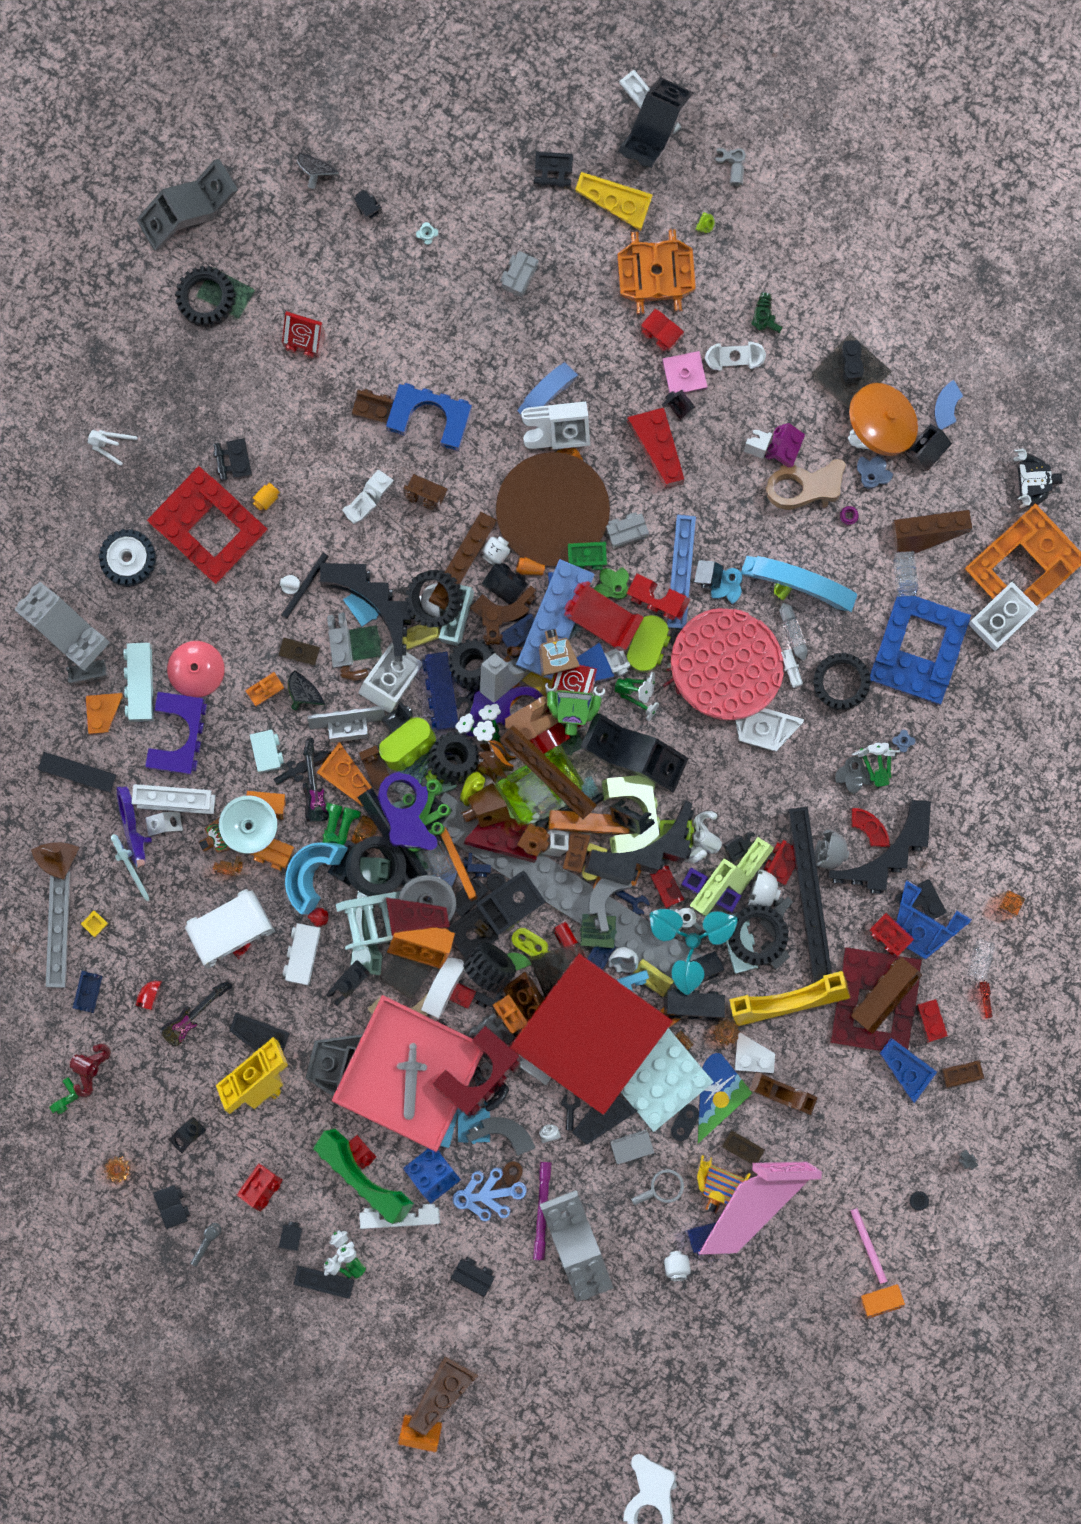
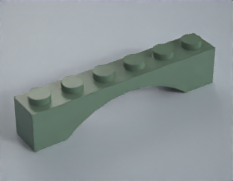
M361 857L359 867L366 880L374 884H384L389 880L390 860ZM359 891L357 893V899L369 897L367 895L360 893ZM357 908L356 919L361 941L371 940L365 912L362 911V908ZM377 944L365 946V950L354 952L352 949L350 966L358 960L371 973L370 975H381L382 955Z

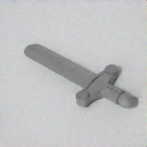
M411 1043L409 1046L408 1061L397 1064L399 1070H406L404 1117L408 1120L412 1119L415 1115L417 1071L427 1070L426 1064L416 1062L417 1045L415 1043Z

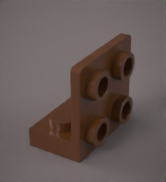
M413 474L408 486L404 485L403 492L408 501L412 503H417L418 501L424 504L423 507L434 511V509H440L448 488Z

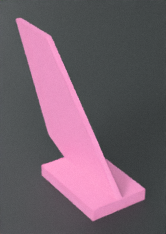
M807 1161L753 1163L752 1171L758 1174V1176L739 1184L699 1254L737 1253L809 1180L821 1179L822 1171Z

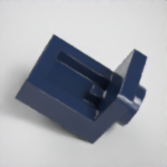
M468 853V857H464V868L468 869V874H475L476 878H487V875H491V865L472 864V853Z

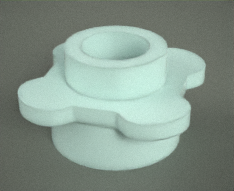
M428 222L423 223L420 230L416 232V237L424 240L426 245L431 244L432 239L438 236V230L434 229Z

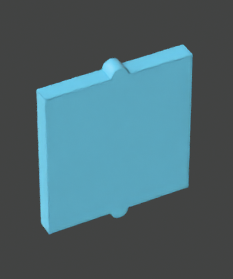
M353 594L343 599L362 627L373 619L376 620L379 616L370 605Z
M481 1108L475 1116L471 1115L468 1118L458 1109V1142H468L466 1135L470 1134L469 1129L477 1126L482 1129L481 1120L490 1118V1112L486 1111L485 1108ZM490 1134L471 1142L473 1144H476V1142H490Z

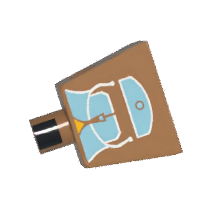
M556 629L545 631L547 642L539 645L542 677L578 668L579 663L568 638L558 640Z

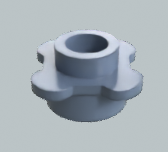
M901 730L900 734L892 739V742L904 753L910 745L915 744V738L910 737L907 730Z

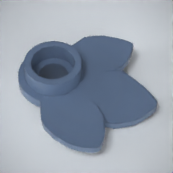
M876 456L871 461L865 457H860L858 460L857 471L861 475V482L865 488L872 489L879 484H887L891 481L893 473L886 470L887 462L883 456Z

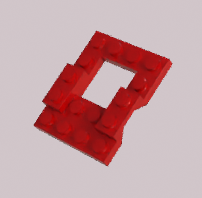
M200 466L147 519V522L169 540L215 585L228 574L268 531L235 497ZM214 506L240 529L239 533L216 557L209 553L189 533Z

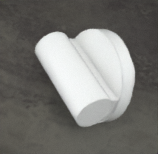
M288 575L281 578L280 586L286 594H295L300 588V582L297 577Z
M545 1125L539 1132L542 1143L561 1138L558 1127L555 1125Z

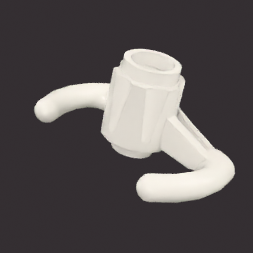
M705 811L694 818L693 825L695 826L696 833L693 838L694 844L690 857L685 859L686 863H696L706 857L707 853L716 854L720 850L722 845L720 838L709 832L703 823V820L706 818L715 820L717 818L716 813Z

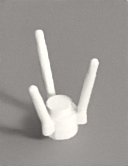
M92 430L88 438V444L93 445V450L100 452L120 466L123 464L121 461L100 448L104 447L106 443L119 445L118 442L107 439V436L129 440L138 439L136 436Z

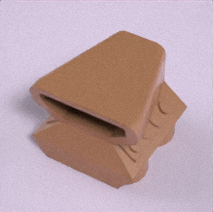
M542 696L505 718V728L510 729L514 725L528 740H531L559 722L558 719L552 716L551 712H547V697Z

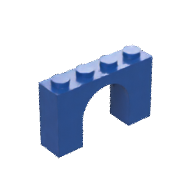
M404 383V385L399 384L386 430L405 436L411 415L417 408L424 405L436 406L444 412L447 418L441 439V447L459 452L472 411V405L469 404V401L464 399L453 400L451 396L446 394H440L439 396L425 388H422V390L415 389L414 385Z

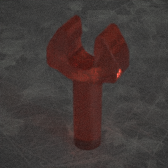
M987 981L979 982L985 1018H992L989 983Z

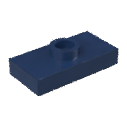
M596 945L587 959L603 970L616 946L610 948Z

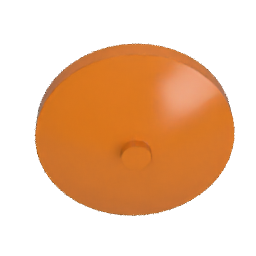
M872 383L864 386L853 396L849 409L850 421L854 432L866 447L881 455L895 456L903 453L913 445L918 433L917 416L909 400L900 391L887 384Z

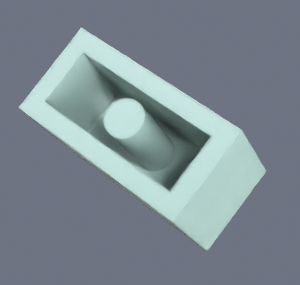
M273 730L250 734L258 773L262 774L282 769L281 764L284 763L282 752L278 753L277 745H280L278 734H274Z

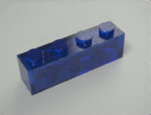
M448 651L425 655V660H422L423 671L428 672V679H425L426 690L431 692V698H428L429 709L434 711V716L431 717L432 728H436L437 732L455 730L456 724L459 722L448 662Z

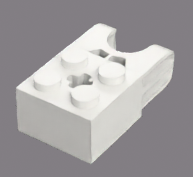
M586 402L530 407L524 409L521 413L522 421L526 426L538 427L525 433L524 445L527 448L552 447V449L590 446Z

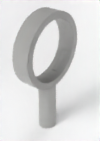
M661 1170L654 1175L651 1181V1190L631 1200L634 1206L654 1196L661 1202H674L680 1198L684 1191L683 1179L674 1170ZM665 1172L677 1176L681 1183L677 1196L669 1200L661 1198L654 1190L657 1177Z

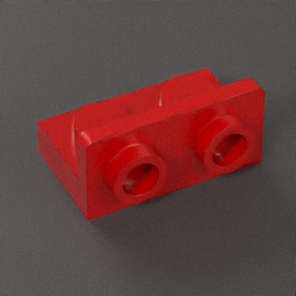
M785 840L781 844L777 842L772 851L775 853L773 860L768 859L764 867L766 872L772 874L777 879V882L784 886L796 866L793 846L786 843L787 841Z
M887 913L870 929L872 932L871 936L878 942L882 941L886 945L885 949L891 955L896 954L899 956L914 940Z
M258 1163L237 1193V1196L261 1212L268 1205L272 1195L280 1188L283 1179Z

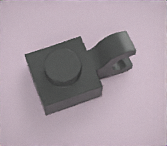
M963 1150L958 1154L960 1157L958 1161L965 1169L973 1170L978 1166L976 1157L973 1154H969L967 1150Z

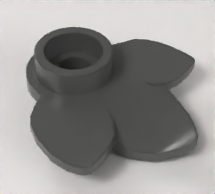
M857 756L849 757L845 761V765L839 768L835 775L836 783L845 782L848 791L852 795L856 794L863 784L872 785L873 783L870 780L867 767L864 766L862 759ZM854 762L858 765L856 769H852Z

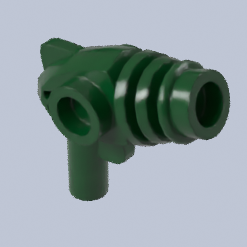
M762 292L758 297L759 300L756 304L757 307L754 309V318L751 325L759 331L768 327L780 334L783 327L775 323L776 317L772 315V294Z

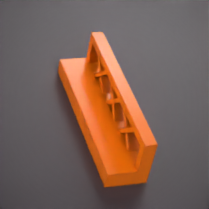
M550 810L549 830L610 835L629 834V829L613 822L610 814L590 813L582 820L575 812Z

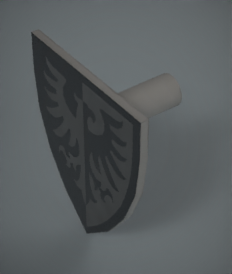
M300 152L297 156V163L310 176L308 187L311 189L315 188L319 175L339 174L335 168L318 158Z

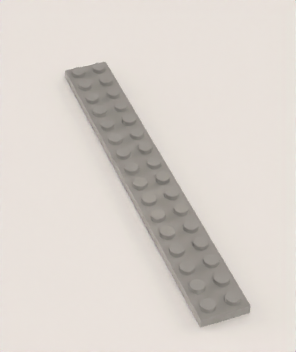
M446 792L443 794L440 801L452 809L451 814L444 821L443 825L447 828L455 845L467 853H472V856L486 865H491V868L508 879L513 878L524 870L546 903L584 927H595V922H583V920L589 917L588 907L593 891L592 885L570 871L563 869L562 866L542 853H539L536 862L532 863L464 845L465 838L478 825V822L474 819L465 823L461 812L470 808ZM608 897L605 903L606 916L616 917L615 929L612 930V926L608 924L611 933L605 936H598L605 940L612 938L614 946L617 948H630L637 954L639 962L644 959L673 980V965L679 960L686 961L690 948L675 938L670 941L657 939L651 930L650 922L611 897ZM587 928L588 930L592 931L593 933H599V934H600V930H599V929ZM694 951L690 961L702 955Z

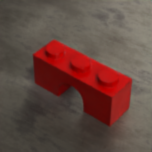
M636 573L626 593L632 597L631 601L639 605L643 602L648 605L647 608L656 613L660 610L664 612L663 616L673 621L675 618L681 620L691 599L670 588L665 597L656 599L654 593L658 584Z

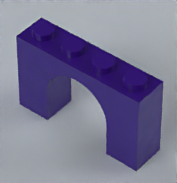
M158 692L155 705L156 713L183 718L189 725L190 734L186 744L178 750L165 751L148 748L145 767L150 770L193 776V771L196 772L198 768V760L195 759L196 753H200L201 749L199 735L203 734L204 731L202 717L207 713V704H205L203 698Z

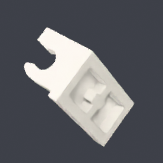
M753 430V433L759 435L760 439L756 437L747 439L744 452L763 459L772 433Z

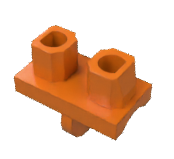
M273 672L245 691L257 707L285 688L275 672Z
M509 994L493 1004L494 1009L511 1034H514L527 1024L526 1019Z

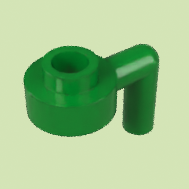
M69 1077L62 1082L70 1095L49 1106L53 1114H62L68 1110L67 1106L79 1098L73 1089L74 1085Z

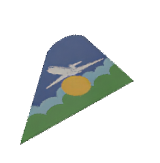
M714 1053L709 1056L702 1067L714 1082L700 1093L698 1143L752 1094L740 1076L720 1053Z

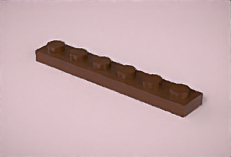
M481 511L445 573L451 574V578H456V584L462 583L497 523L496 519ZM438 582L428 602L446 610L449 605L448 592Z
M514 725L499 739L582 820L595 809L597 805Z

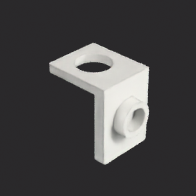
M163 812L146 817L148 836L183 830L180 812ZM172 816L176 819L177 822L175 827H173L170 823V818Z

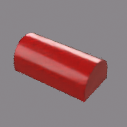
M566 921L553 928V933L570 963L573 962L578 953L583 956L585 955Z

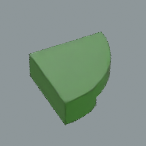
M519 953L507 954L513 961L516 971L531 966L530 961L524 955Z

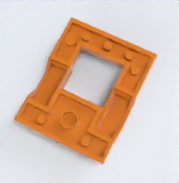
M1035 503L1006 532L976 557L965 570L994 599L1007 585L992 569L1021 544L1046 571L1023 592L1037 606L1081 566V551Z

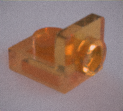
M365 815L361 817L353 832L351 840L353 843L358 844L368 837L375 836L378 828L371 818Z
M236 856L234 866L232 867L230 862L220 860V863L214 862L213 871L237 877V874L242 872L244 862H241V857Z

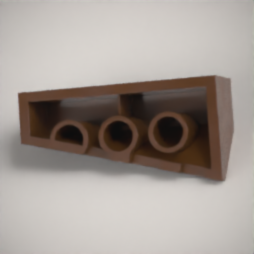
M970 510L894 520L892 522L897 561L969 533L972 530Z
M526 971L503 989L506 996L510 995L527 1022L544 1001V997Z

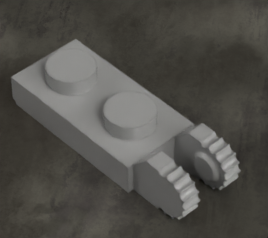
M344 612L338 614L341 628L337 629L334 615L327 616L333 668L353 665L350 633Z

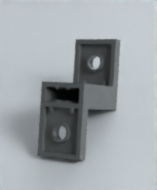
M216 159L213 160L196 181L162 189L136 220L154 251H157L165 245L178 229L211 221L235 195L238 189L221 160Z

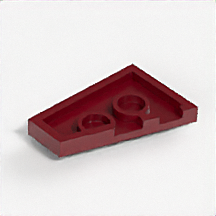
M386 897L392 936L398 932L449 927L447 907Z

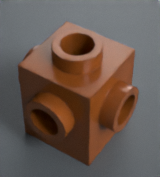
M530 823L517 845L523 848L526 853L538 856L540 851L545 852L549 845L547 839L550 834L542 827H536Z

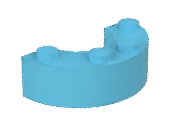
M313 843L303 847L293 856L286 870L285 887L291 904L300 914L311 913L321 899L313 887V876L317 868L324 863L339 865L348 850L347 847L337 843Z

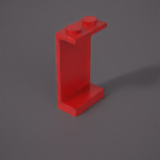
M590 582L579 583L574 590L575 595L573 599L569 600L564 608L566 610L564 616L619 651L626 650L644 617L638 613L632 614L600 594L590 587Z

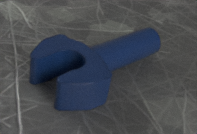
M623 890L615 892L616 896L632 904V911L636 914L645 913L642 909L638 908V903L642 902L647 906L650 905L648 899L643 895L635 898Z

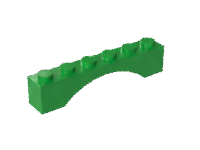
M336 1129L325 1130L313 1148L319 1157L325 1160L335 1172L339 1173L347 1184L356 1189L357 1193L365 1198L373 1209L380 1212L387 1222L391 1224L403 1222L414 1203L402 1191L384 1189L369 1180L356 1164L350 1150L349 1141Z

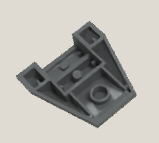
M363 1034L315 1040L305 1078L334 1096Z

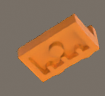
M404 1415L398 1444L436 1453L442 1423L437 1422L425 1436H422L407 1427L412 1416Z

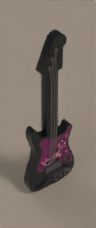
M311 737L306 739L303 755L306 757L309 786L308 783H303L302 785L306 796L305 818L309 822H321L328 819L329 813L324 802V789L320 788L319 791L317 789L313 759L315 754L314 739Z
M226 981L213 987V991L190 1013L191 1008L186 1006L175 1020L161 1028L160 1034L172 1046L180 1045L187 1033L198 1025L195 1021H192L218 996L220 997L227 990H230L232 984Z

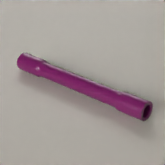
M540 1162V1184L533 1260H545L546 1219L540 1204L548 1201L552 1162Z

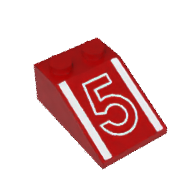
M286 311L282 344L285 350L293 353L299 351L309 358H314V356L319 358L326 339L323 323Z
M579 664L578 668L556 673L554 682L557 684V690L593 693L597 668ZM578 724V725H577V727H580V728L584 726V725H581V724Z

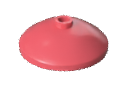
M190 641L180 645L170 656L167 665V674L172 686L184 696L197 698L213 693L220 686L225 673L224 661L218 650L202 641ZM194 664L198 665V669L195 671L191 670V666Z

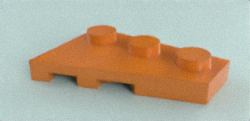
M340 742L317 771V774L363 807L358 796L372 787Z

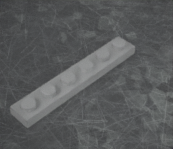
M71 872L67 873L64 880L50 875L46 987L66 988Z

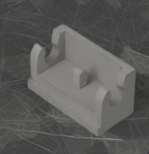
M647 1129L610 1140L617 1165L654 1153Z

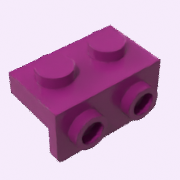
M786 423L774 430V436L767 448L768 452L765 458L768 460L775 458L790 468L795 463L805 434L790 423Z

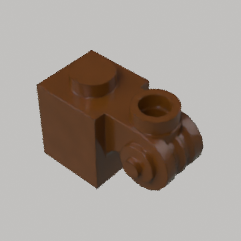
M482 606L483 628H486L483 639L486 645H500L503 639V635L499 631V627H502V606Z

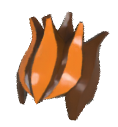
M494 740L488 741L486 744H480L484 751L478 753L480 758L476 766L477 771L481 775L489 776L494 783H496L497 775L506 779L507 776L503 771H513L514 765L508 762L517 758L509 755L498 741Z

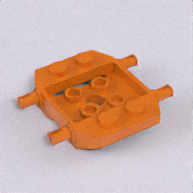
M672 229L668 230L669 241L657 243L639 242V232H635V236L634 232H631L632 243L617 254L620 296L635 302L637 314L639 315L640 307L641 314H645V301L673 300L674 311L678 312L679 307V312H681V300L696 290L693 248L677 240L676 229H673V236ZM671 252H674L676 287H674ZM636 254H639L642 290H639ZM654 266H660L662 272L656 275L651 269Z

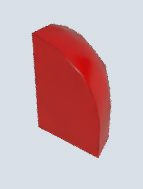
M154 980L145 984L138 994L135 1005L154 1010L162 981Z

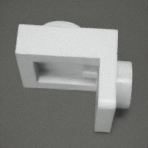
M377 470L367 481L363 492L365 491L373 502L377 504L394 480L380 470Z
M364 491L350 505L344 507L342 511L355 524L364 520L377 505Z
M613 649L604 653L614 675L621 676L628 672L627 669L631 665L623 651Z

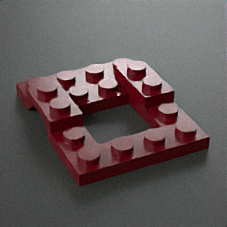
M845 947L842 971L847 981L850 998L836 1002L830 1043L882 1051L892 1038L908 1050L920 979L894 1009L890 1033L875 1031L872 1035L864 1028L853 1027L854 1018L851 1017L854 1008L857 1006L859 989L868 991L874 989L878 984L879 978L887 974L891 964L902 956ZM902 957L920 972L922 960Z

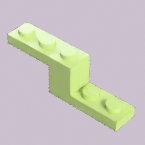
M757 837L737 866L723 859L690 906L704 916H707L727 887L741 895L774 848Z

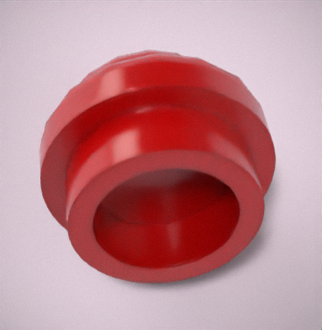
M318 907L308 914V918L314 926L321 927L327 924L329 915L327 910Z

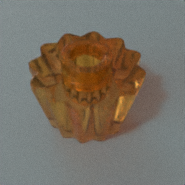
M720 1020L719 1024L715 1025L716 1030L713 1033L716 1035L715 1039L719 1040L720 1044L728 1046L730 1043L734 1044L735 1040L739 1039L738 1034L740 1030H738V1025L733 1020ZM728 1028L730 1030L729 1036L723 1034L724 1029Z
M114 1156L113 1159H108V1163L105 1164L106 1169L104 1173L107 1174V1179H111V1182L117 1181L120 1183L130 1175L129 1170L131 1167L123 1157L118 1158ZM115 1166H120L121 1171L119 1173H115Z

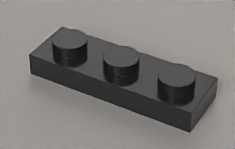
M298 1265L293 1285L350 1299L355 1280L330 1273L325 1276L323 1271Z

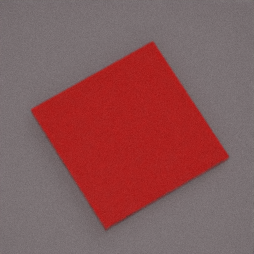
M578 953L509 1047L604 1115L670 1027L673 1020Z

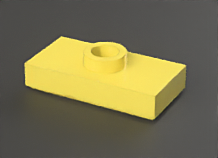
M420 624L408 628L407 637H403V643L407 644V650L434 641L439 639L440 629L439 627L430 628Z
M642 959L638 964V968L632 974L647 970L649 978L646 979L647 983L645 985L664 997L674 981Z

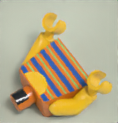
M702 1155L697 1174L699 1190L703 1192V1196L710 1198L706 1210L717 1213L720 1203L727 1205L739 1184L749 1180L751 1174H747L744 1179L713 1166L712 1157H710V1161L705 1162L703 1160L704 1155Z

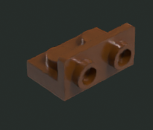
M368 389L357 390V397L351 414L387 425L394 402L391 396L386 394L375 395L373 391Z

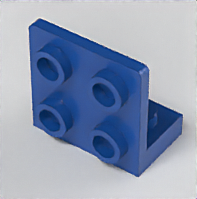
M429 1148L403 1168L430 1204L461 1180L441 1153Z

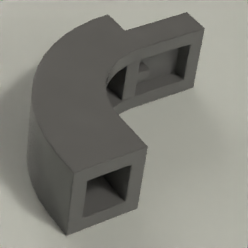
M503 1117L481 1120L482 1129L479 1126L469 1129L470 1134L466 1135L468 1142H471L488 1134H500L510 1141L516 1156L535 1149V1145L528 1132L517 1122Z

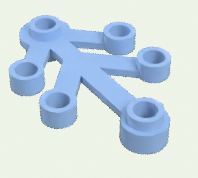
M496 1167L492 1169L490 1177L481 1191L471 1194L477 1183H481L484 1179V1174L481 1171H475L465 1190H458L453 1195V1204L459 1209L468 1208L477 1214L482 1221H488L492 1216V1212L488 1208L482 1209L474 1203L481 1201L496 1211L501 1218H507L511 1212L510 1208L507 1205H500L493 1199L506 1196L522 1199L527 1192L525 1184L516 1182L509 1188L491 1190L495 1182L503 1175V1171ZM498 1171L500 1176L495 1177L493 1172ZM479 1174L481 1179L476 1180L474 1175ZM516 1187H521L523 1191L521 1193L517 1192ZM460 1196H464L466 1201H460ZM501 1209H506L507 1214H502ZM482 1212H487L489 1217H483Z

